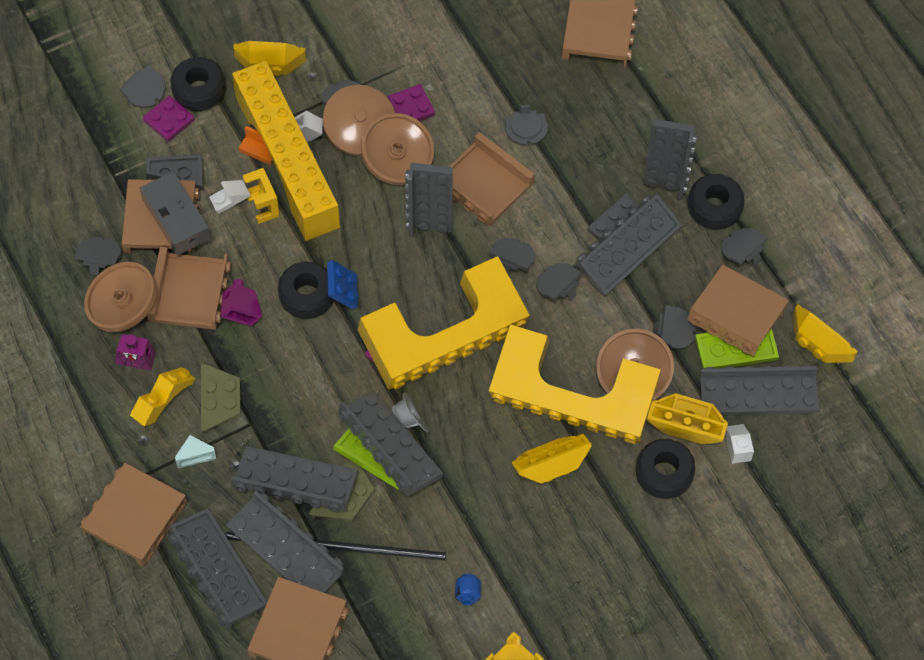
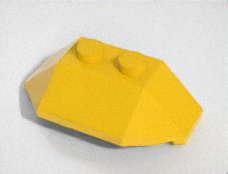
M247 41L233 44L234 57L245 68L267 61L275 76L288 75L306 62V49L288 43Z
M800 305L795 307L793 313L795 340H797L800 346L807 348L815 358L825 363H844L855 360L858 351L851 347L841 335L807 309L802 308Z
M676 393L652 401L647 416V421L662 433L701 445L723 442L728 422L724 420L714 404Z
M584 434L558 438L523 452L511 463L520 476L542 484L577 470L590 450L591 442Z

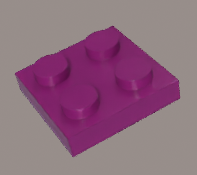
M421 84L387 96L395 113L411 116L418 121L435 116V110Z
M169 95L143 116V121L169 143L195 121V118Z

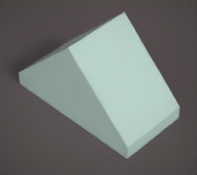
M189 435L175 456L179 469L214 460L216 455L214 447Z

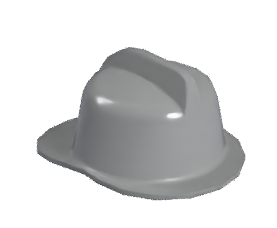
M406 392L403 393V399L392 407L394 416L405 428L420 425L428 433L429 429L417 412L413 401Z

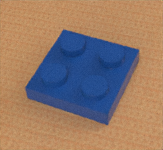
M334 260L327 262L328 296L350 309L357 308V274Z

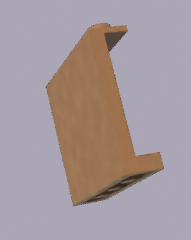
M570 0L562 59L569 60L570 54L624 60L623 67H626L627 60H631L632 50L628 48L629 45L633 46L634 35L630 34L631 31H635L636 20H633V16H637L638 6H635V0Z
M480 132L474 136V143L449 166L453 167V200L461 203L465 210L474 213L482 223H486L489 226L534 184L535 179L533 172Z
M128 179L122 235L124 254H131L132 248L160 249V247H168V249H173L142 200L140 187L154 180ZM179 180L198 210L196 199L200 197V189L196 188L195 181ZM192 248L188 250L189 255H192Z
M160 247L154 273L157 295L152 309L147 314L148 322L216 330L217 323H221L222 318L220 311L224 289L228 287V278L226 276L227 273L231 272V262L228 260V254L224 255V259L176 255L169 253L168 247Z
M722 264L690 309L687 321L708 331L711 335L719 337L726 343L741 349L744 353L755 357L758 347L777 319L784 314L789 300Z
M124 463L122 468L119 467L115 472L111 484L108 483L105 486L102 497L94 502L91 513L83 518L81 522L82 532L85 536L89 533L136 559L138 565L145 567L168 533L169 526L174 524L186 506V495Z
M278 577L248 647L249 657L257 659L259 656L267 660H326L333 653L334 645L332 644L334 639H338L340 636L342 619L346 620L348 616L347 600Z

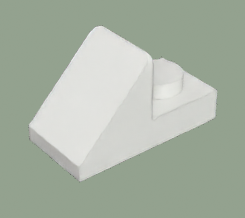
M243 180L221 182L224 189L209 198L216 212L220 214L251 195Z

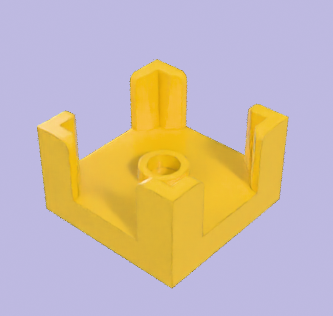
M264 168L242 175L245 183L258 179V185L248 188L251 196L247 200H253L256 209L267 206L269 210L256 215L258 224L279 217L277 196Z
M513 632L508 636L506 645L495 655L491 653L485 660L544 659L538 653H535V656H533L521 644V638Z

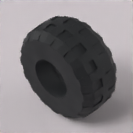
M192 57L182 61L171 74L173 96L181 106L189 110L202 111L212 108L220 102L225 94L226 82L221 67L213 60L205 57ZM196 81L206 82L204 85L199 87L191 86V84Z
M723 174L702 176L692 185L689 192V213L698 224L706 228L722 229L730 227L741 216L744 208V193L740 185L729 176ZM718 198L721 199L725 204L714 205L711 204L708 201V199Z
M307 261L295 263L287 268L279 279L278 296L280 303L292 316L302 319L315 318L324 314L333 304L334 299L328 296L327 269L320 264ZM308 285L316 288L311 294L305 295L297 292L302 286Z
M667 438L657 439L645 445L639 453L636 461L638 483L645 492L656 498L671 499L678 497L686 492L693 482L696 467L695 460L690 450L681 442ZM659 463H668L675 468L676 472L664 475L659 473L655 466Z

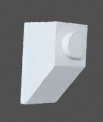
M308 111L295 117L307 142L322 135V118Z
M744 424L727 426L725 435L732 464L751 461L754 449L749 431Z

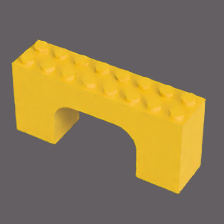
M498 256L464 271L460 286L473 308L474 315L431 336H419L413 333L408 328L396 303H392L360 318L358 332L388 390L392 388L395 390L399 389L409 380L414 382L427 372L429 374L436 372L444 364L449 366L455 363L457 358L462 356L463 358L469 357L474 353L473 351L479 348L484 350L494 341L501 342L505 340L510 324L525 328L530 315Z
M510 324L489 388L491 398H494V402L499 404L507 402L512 404L513 408L519 410L527 408L531 410V413L539 416L542 413L550 415L549 418L552 420L560 421L563 419L568 421L569 425L575 427L583 425L591 432L598 433V430L606 432L605 435L616 439L619 436L630 444L640 443L651 403L654 400L661 377V369L623 358L615 385L607 395L600 398L581 395L549 385L541 378L540 371L549 346L548 336Z

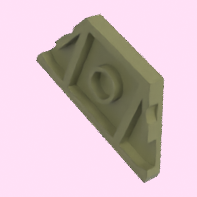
M201 363V433L206 434L208 430L216 426L220 427L226 424L227 421L241 416L240 378Z
M349 459L343 466L357 469L359 472L346 512H334L326 507H313L309 512V517H325L327 520L339 519L345 522H353L375 492L362 467Z

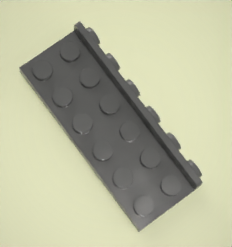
M653 119L643 185L666 188L667 190H678V199H682V194L687 193L697 134L694 133V125Z
M411 163L410 170H406L405 173L406 230H409V236L413 237L415 228L452 232L453 167Z
M658 194L646 195L640 200L641 205L631 208L627 212L629 215L626 218L622 217L615 223L616 227L613 230H607L602 235V240L592 243L587 253L583 252L576 258L577 262L573 266L581 268L602 296L609 293L682 226Z
M784 365L782 367L763 366L759 368L752 366L734 368L728 366L717 369L706 367L701 369L699 376L701 401L714 404L721 415L819 413L816 381L817 366L802 365L800 367H792L791 365Z
M374 391L348 405L344 401L340 403L338 411L340 419L346 422L352 434L360 439L363 447L371 452L374 460L380 463L387 476L395 481L398 489L403 491L407 497L442 478L443 472Z
M246 446L237 473L230 480L233 487L241 492L246 490L254 492L256 490L259 494L263 492L278 500L284 498L297 504L307 503L315 508L326 507L334 512H346L359 472L357 469Z
M255 490L253 497L226 524V527L284 579L327 593L345 573L343 562L337 557L333 559L328 554L329 550L324 545L320 544L318 546L313 541L314 537L309 532H302L298 528L300 525L293 518L288 519L285 517V512L278 505L274 507L269 503L270 499L263 492L259 494Z
M208 508L169 526L167 534L169 543L177 549L179 559L185 562L188 574L196 580L198 590L206 596L207 604L211 610L214 609L221 626H224L228 631L231 629L232 624L265 609L266 599Z

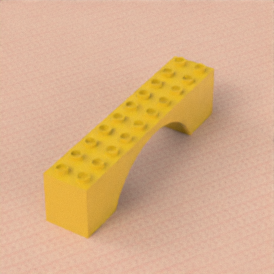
M267 61L232 73L235 97L248 124L253 125L257 129L273 159L291 212L305 241L339 229L338 204Z

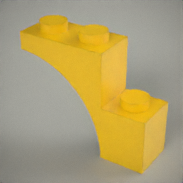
M182 367L160 374L152 391L139 396L130 416L144 427L155 423L168 403L179 392L192 385L196 378L187 369Z

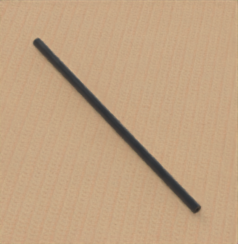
M226 531L228 540L242 541L233 532ZM313 540L318 546L322 544L327 549L437 560H445L446 552Z

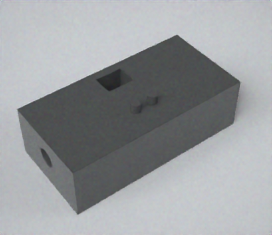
M174 172L140 187L142 200L176 255L210 239L207 224Z

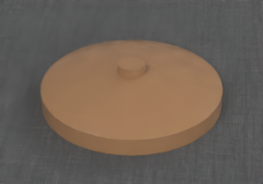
M351 85L338 90L328 100L323 112V129L327 139L336 149L347 155L362 157L361 140L367 127L378 117L395 113L389 99L379 90L366 85Z
M390 113L378 117L367 127L361 140V156L367 169L379 180L393 185H406L405 173L406 170H410L411 163L432 164L434 143L429 131L421 122L405 114Z
M121 262L108 267L92 281L86 292L84 308L87 317L97 328L107 332L124 331L135 326L146 317L154 305L157 295L155 278L146 267L135 262Z
M627 329L614 334L604 343L598 354L596 370L599 383L606 394L615 385L623 358L661 369V377L654 400L659 399L667 391L674 375V360L668 345L658 335L644 329Z

